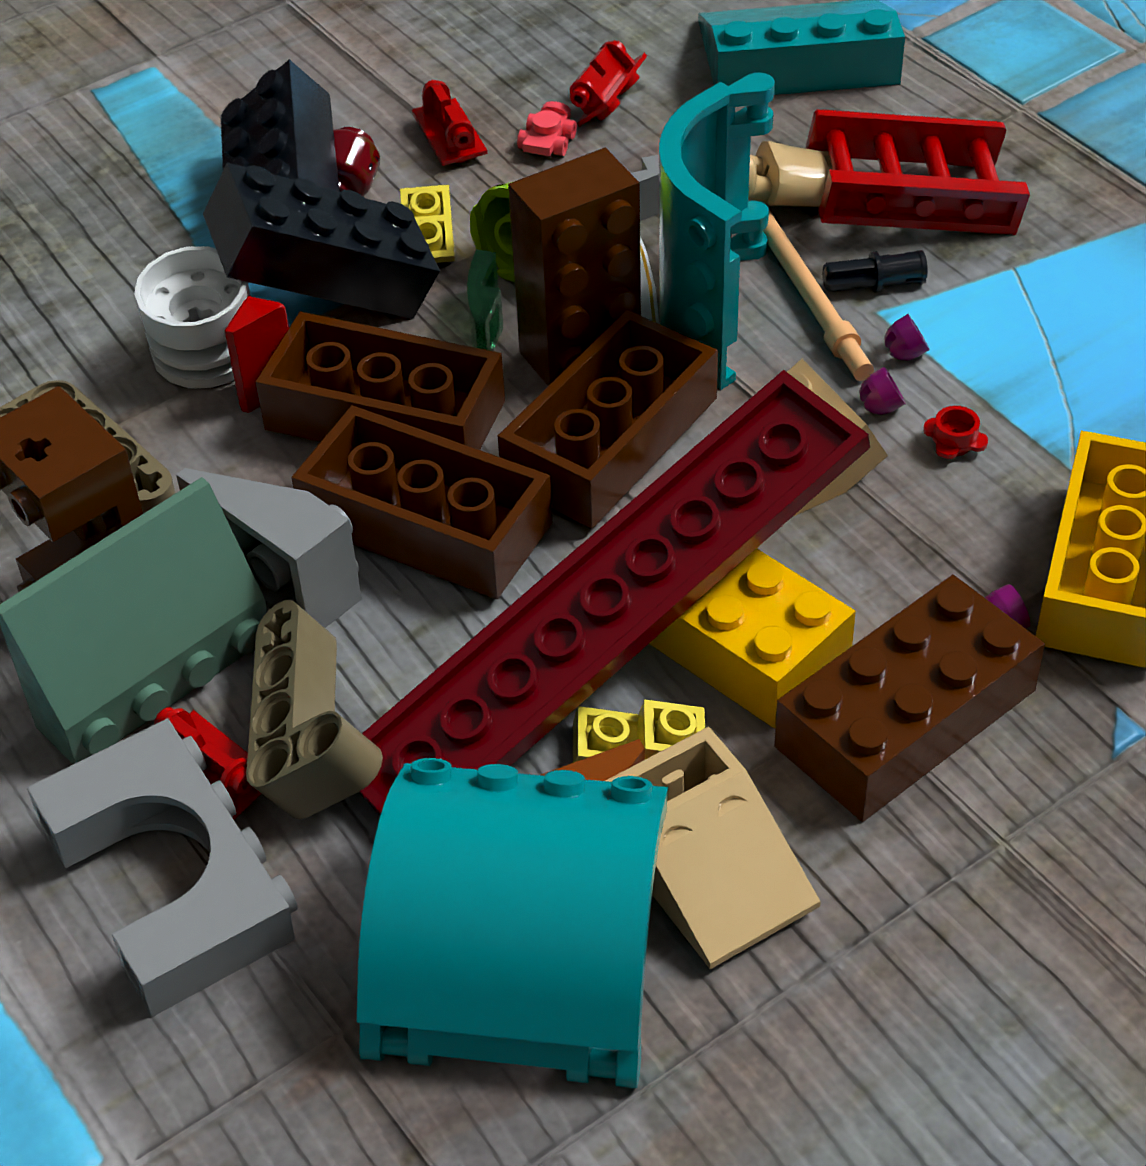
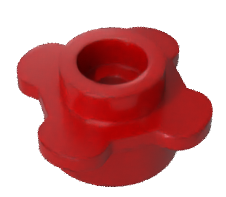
M945 407L937 413L935 418L928 419L924 423V434L932 437L936 444V454L942 458L953 459L957 456L965 455L970 450L981 452L988 445L987 435L979 432L980 419L978 415L967 407Z

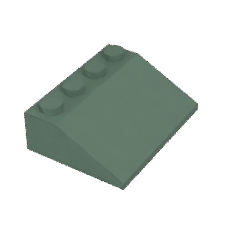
M201 477L0 604V627L36 728L72 764H75L116 744L146 722L154 720L161 710L170 707L197 687L206 685L216 674L244 655L254 652L257 628L263 616L267 613V608L260 587L210 483Z

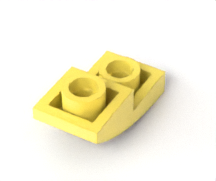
M449 185L400 188L401 204L409 208L414 214L415 220L429 245L436 263L455 261Z
M644 699L639 714L578 706L573 719V763L640 739L643 744L645 759L705 729L704 707Z

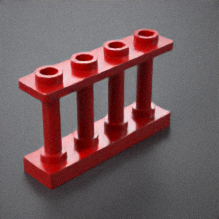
M821 109L816 110L813 114L806 149L829 152L833 169H829L819 207L821 223L1016 235L1030 197V192L1026 182L1002 181L998 178L995 165L1007 132L1003 122ZM851 159L878 160L881 173L854 171ZM899 162L926 163L929 176L902 174ZM948 165L973 166L977 179L951 177Z

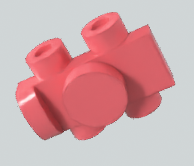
M550 101L543 105L540 112L536 114L530 113L527 118L526 130L519 131L517 147L527 153L551 156L554 153V155L565 156L568 148V139H574L577 130V122L570 120V107L560 102Z

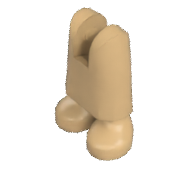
M771 141L762 142L756 156L750 154L748 201H764L767 206L820 207L829 169L833 170L829 152L792 147Z

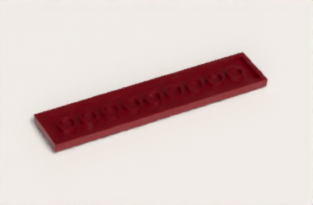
M785 370L781 371L366 729L362 734L381 749L383 759L377 776L367 787L358 793L381 816L388 792L404 763L411 764L413 761L423 758H437L448 761L451 767L478 770V768L489 764L511 766L869 450V434Z

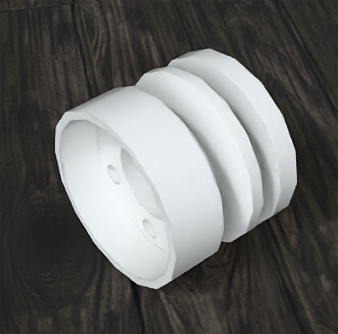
M193 246L164 253L145 267L137 278L134 292L140 317L145 328L151 357L157 372L170 383L186 388H213L232 382L234 376L225 329L243 301L248 296H251L248 282L226 277L215 248Z

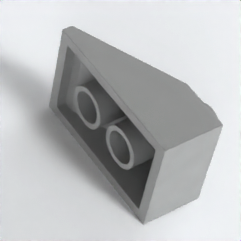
M184 468L176 474L180 490L201 477L210 483L260 587L267 608L270 609L277 603L285 600H293L326 628L362 600L358 578L359 565L355 559L352 540L353 526L341 508L336 505H327L309 491Z

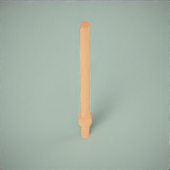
M769 210L768 226L763 230L768 238L767 244L825 331L824 341L836 358L843 359L856 380H865L874 372V367L860 347V336L850 322L841 319Z

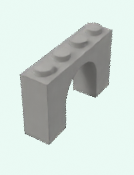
M168 718L27 787L37 819L65 868L131 835L152 830H168L185 834L202 844L210 853L202 876L188 892L175 901L112 933L122 967L151 1017L294 941L295 935L291 913L298 910L295 897L285 879L281 875L271 879L262 865L267 859L254 831L250 827L240 831L232 816L236 815V809L225 786L219 780L210 784L203 771L207 769V765L193 737L188 736L181 739Z

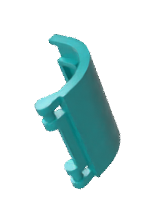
M759 72L751 73L729 86L719 82L685 102L669 118L659 142V322L667 328L718 350L717 388L719 390L736 381V372L726 366L727 347L737 341L740 261L760 259L767 253L768 238L763 230L768 226L769 208L760 201H748L751 136L768 134L773 128V110L768 106V103L774 98L775 80L772 76ZM746 106L735 113V107Z
M423 758L415 760L411 764L404 763L388 792L381 812L365 888L357 979V1023H360V1058L383 1061L385 1054L406 1056L408 1064L430 1066L433 1056L554 1068L567 1070V1081L589 1083L590 1076L616 1079V1086L638 1088L641 1066V1019L647 937L657 854L667 812L668 787L652 786L649 780L636 776L618 777L612 782L585 780L582 774L570 770L551 771L542 776L520 774L516 768L503 764L484 765L476 770L451 767L448 761L437 758Z

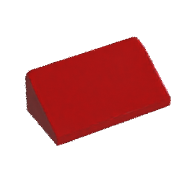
M248 296L225 329L233 376L242 412L250 413L260 407L256 380L289 329L286 308L280 302Z

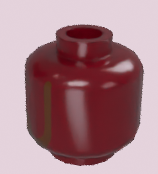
M343 127L333 130L339 192L351 190L364 197L370 190L379 168L380 153L372 138L360 129Z

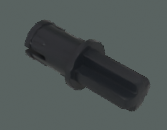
M923 250L893 255H879L877 251L870 252L868 258L826 263L823 265L822 270L824 287L831 292L872 287L874 293L881 292L883 287L926 283L928 276L927 260Z

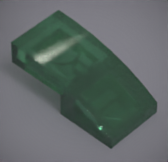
M476 249L471 261L467 281L471 339L473 347L493 351L503 330L501 289L498 287L496 252Z

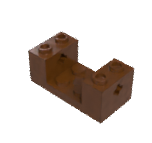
M60 386L0 417V490L8 496L11 507L24 525L30 526L34 523L49 538V540L16 558L23 580L21 584L17 585L18 592L133 521L142 515L143 512L126 448Z

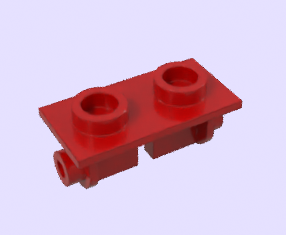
M608 41L602 45L590 61V65L583 70L576 81L570 86L571 102L584 111V114L577 122L579 127L595 116L599 121H602L619 106L621 101L617 96L625 93L640 78L636 71L647 57L645 52L633 60L626 52L624 44L620 41Z
M428 81L422 91L423 106L411 110L442 166L462 163L471 158L488 154L485 145L456 98H450L448 86L442 81Z
M164 708L156 716L154 725L168 718L181 739L188 736L193 737L207 765V769L203 771L210 784L219 780L225 786L236 809V815L232 816L233 820H235L261 795L247 781L248 752L193 710L188 713L182 708Z

